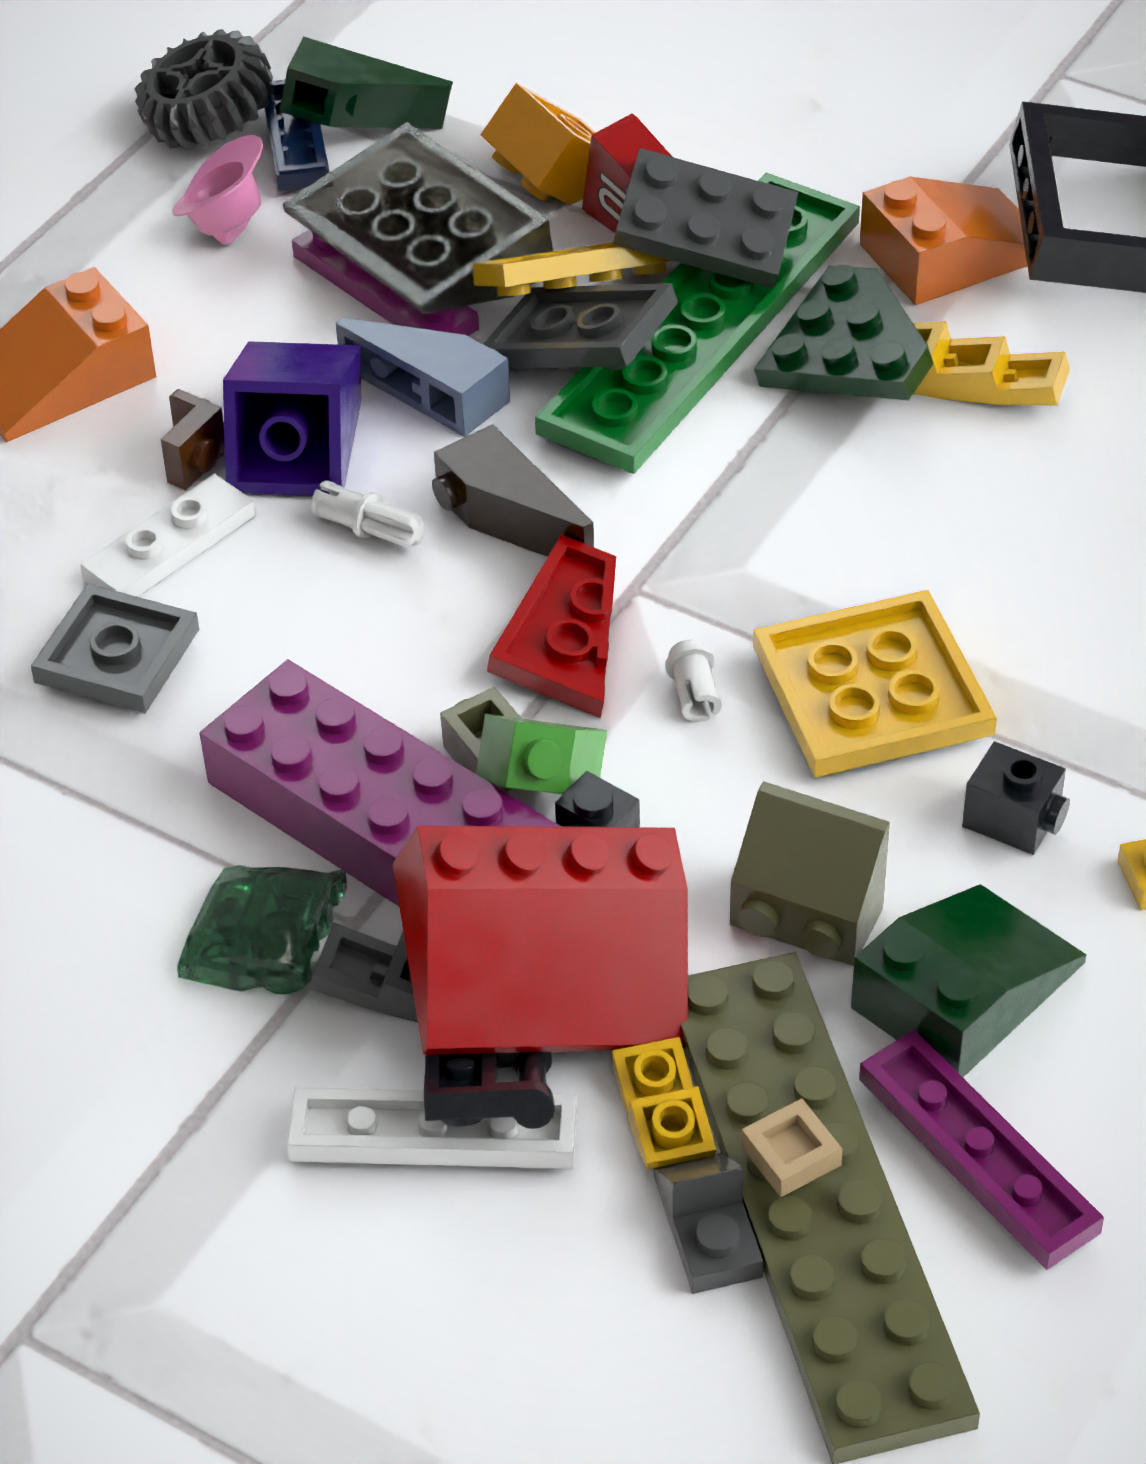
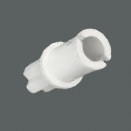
M327 480L323 481L320 487L322 490L329 492L330 495L318 489L314 492L311 503L312 513L316 517L325 518L352 528L358 537L368 538L374 535L404 547L416 546L423 538L422 532L425 527V520L422 516L385 503L382 496L378 493L370 491L362 494Z

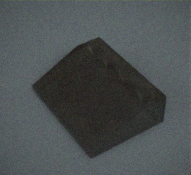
M408 122L282 203L284 212L423 314L515 297L497 296V287L474 286L472 263L553 251L548 218Z

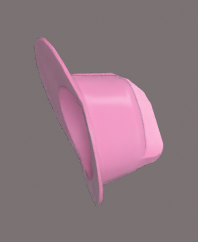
M253 134L241 136L215 151L201 165L184 195L172 208L173 215L179 217L187 215L205 235H213L223 245L231 244L245 230L251 217L261 206L260 194L252 172L263 149L261 138Z

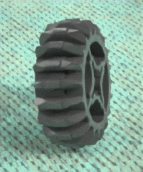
M218 29L212 35H207L203 31L195 39L188 41L184 38L182 44L175 48L167 47V53L163 57L151 60L152 68L144 70L140 74L142 82L134 88L137 94L135 100L138 107L137 111L149 133L154 135L157 142H165L170 149L181 145L187 151L197 144L207 148L212 141L220 138L226 141L227 135L234 131L243 132V125L247 121H255L259 118L257 110L266 108L269 105L268 96L274 91L272 84L274 77L270 71L271 65L265 53H262L259 45L255 44L251 36H243L239 30L231 31L227 34L223 29Z

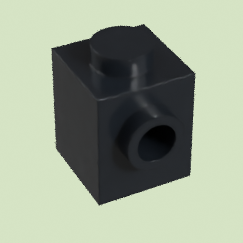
M994 741L966 784L962 827L1034 855L1047 832L1056 835L1066 819L1070 806V798L1062 796L1066 768Z

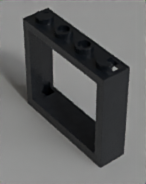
M1022 101L1009 148L1029 280L1146 293V237L1064 228L1052 156L1146 167V116Z

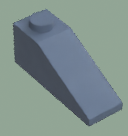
M345 317L335 323L337 344L361 345V379L464 437L510 402L508 358L501 355L495 349L488 348L466 335Z

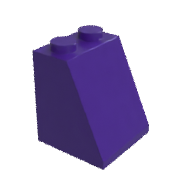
M247 342L223 378L226 482L242 493L313 496L315 490L318 489L330 495L329 492L322 490L320 484L326 480L345 488L362 400L361 345Z

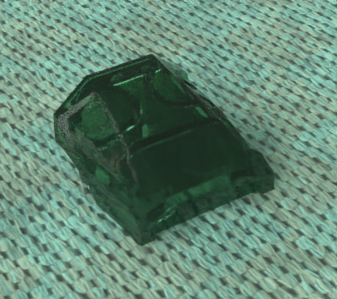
M243 865L224 868L212 884L187 936L177 965L178 978L240 992L264 987L269 992L275 994H290L303 989L311 978L310 960L314 951L318 952L320 948L319 941L329 934L334 922V906L339 905L340 897L343 898L347 891L346 871L336 870L325 873L289 867H247Z

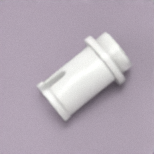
M695 639L683 640L673 645L665 661V669L669 677L676 682L683 716L690 721L700 722L710 719L705 701H708L710 711L715 716L722 709V702L717 693L711 671L714 666V655L701 641Z

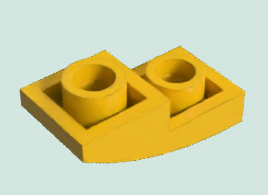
M680 1037L612 1050L611 1064L635 1143L646 1170L716 1156V1146L699 1086H693Z

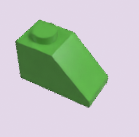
M485 714L476 774L490 783L506 788L564 794L586 770L598 777L601 776L607 730Z

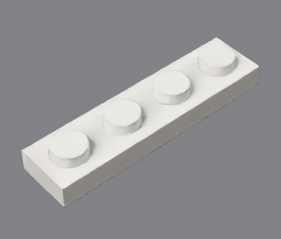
M294 1087L287 1140L289 1162L573 1169L577 1114L576 1094L553 1093L555 1099L553 1118L544 1127L529 1129L519 1125L513 1117L483 1118L479 1123L462 1127L450 1126L441 1120L425 1121L424 1090Z

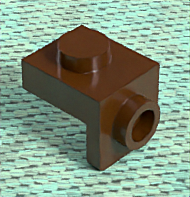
M176 389L169 396L173 428L160 440L167 483L186 491L199 477L210 471L217 460L225 453L224 421L222 407L213 404L207 399L199 398L181 389Z

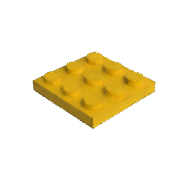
M928 589L753 629V648L814 778L995 735L997 717Z

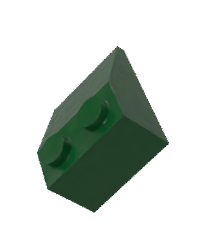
M979 884L897 918L854 957L851 1009L895 1040L915 1030L964 1077L1086 963L1087 954L982 884Z

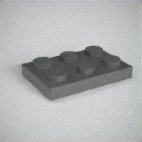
M639 148L613 244L774 289L798 192Z
M671 283L573 286L558 289L531 287V293L523 296L483 345L495 349L501 355L507 357L508 367L513 371H523L529 368H557L558 370L567 371L577 367H604L607 370H617L627 367L634 361L641 348L653 333L661 327V323L677 305L678 300Z

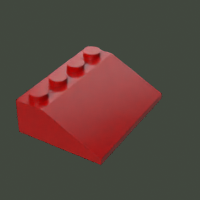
M417 826L392 865L423 1055L612 1051L680 1037L682 1047L684 1048L685 1042L681 1024L688 1020V888L675 828Z

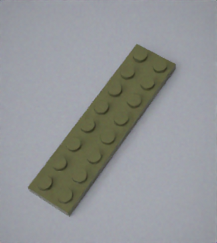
M796 951L688 975V1020L681 1023L685 1042L683 1049L696 1085L699 1086L703 1104L720 1152L742 1167L743 1205L763 1259V1272L832 1464H839L978 1429L980 1411ZM802 1098L842 1147V1166L780 1197L741 1147V1129Z

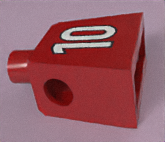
M633 113L592 134L582 209L614 233L617 229L639 148L673 157Z

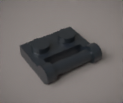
M552 1052L425 1055V1121L441 1120L447 1125L462 1127L479 1123L483 1118L513 1117L519 1125L525 1128L537 1129L544 1127L551 1121L555 1111L553 1092L547 1086L546 1073L552 1065ZM513 1067L514 1071L518 1074V1081L497 1082V1068Z

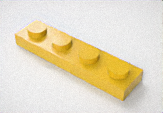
M609 242L472 263L474 286L497 287V296H516L531 293L530 283L543 281L544 289L577 286L576 276L589 274L590 282L622 279L621 269L633 267L635 275L666 272V262L672 260L628 249Z

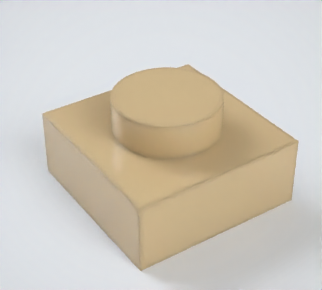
M802 1098L741 1129V1147L780 1197L842 1166V1147Z

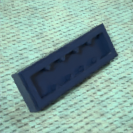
M285 79L272 81L274 91L268 96L269 105L264 108L278 191L330 185V172L321 124L279 112Z

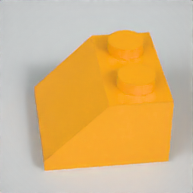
M515 83L480 134L495 149L491 157L511 173L517 175L520 172L524 176L520 184L542 201L546 202L550 195L568 205L583 200L591 135L596 132L579 117Z

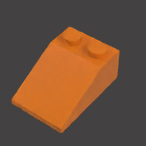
M909 176L862 192L860 245L914 305L1027 266L1019 208L999 188Z
M95 266L85 271L74 273L68 278L44 287L0 329V436L6 443L157 377L149 325Z

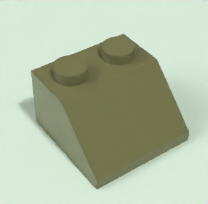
M763 781L757 791L731 878L730 925L745 929L750 934L758 937H769L807 950L820 958H831L854 966V957L864 948L883 910L890 822Z

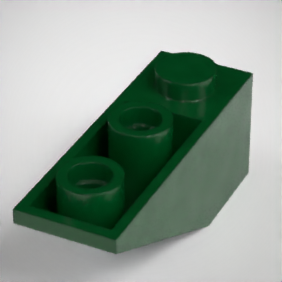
M303 36L287 67L279 112L328 127L442 129L453 81Z

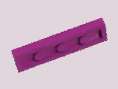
M334 216L327 218L291 240L294 258L393 325L463 334L466 336H470L479 330L477 311Z
M912 1030L860 1063L859 1080L1046 1270L1102 1233L1104 1216L918 1032Z

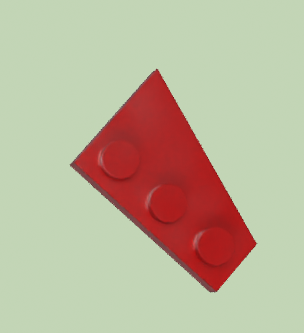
M561 534L490 653L486 672L601 718L605 697V673L609 651V627L617 556Z

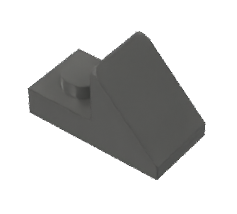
M718 1153L716 1156L653 1168L654 1179L692 1294L763 1278V1259L743 1205V1170L741 1165L725 1154Z

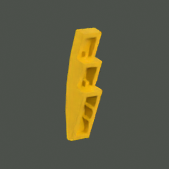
M946 321L913 323L928 345L933 361V366L914 394L945 400L993 405H1058L1070 371L1065 351L1010 354L1006 336L951 339Z

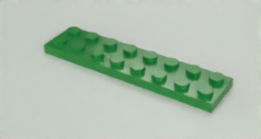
M765 172L758 181L798 192L774 289L680 263L662 282L672 284L678 303L661 323V327L653 333L641 348L634 361L627 367L617 370H607L604 367H581L535 416V434L635 474L859 224L860 206Z

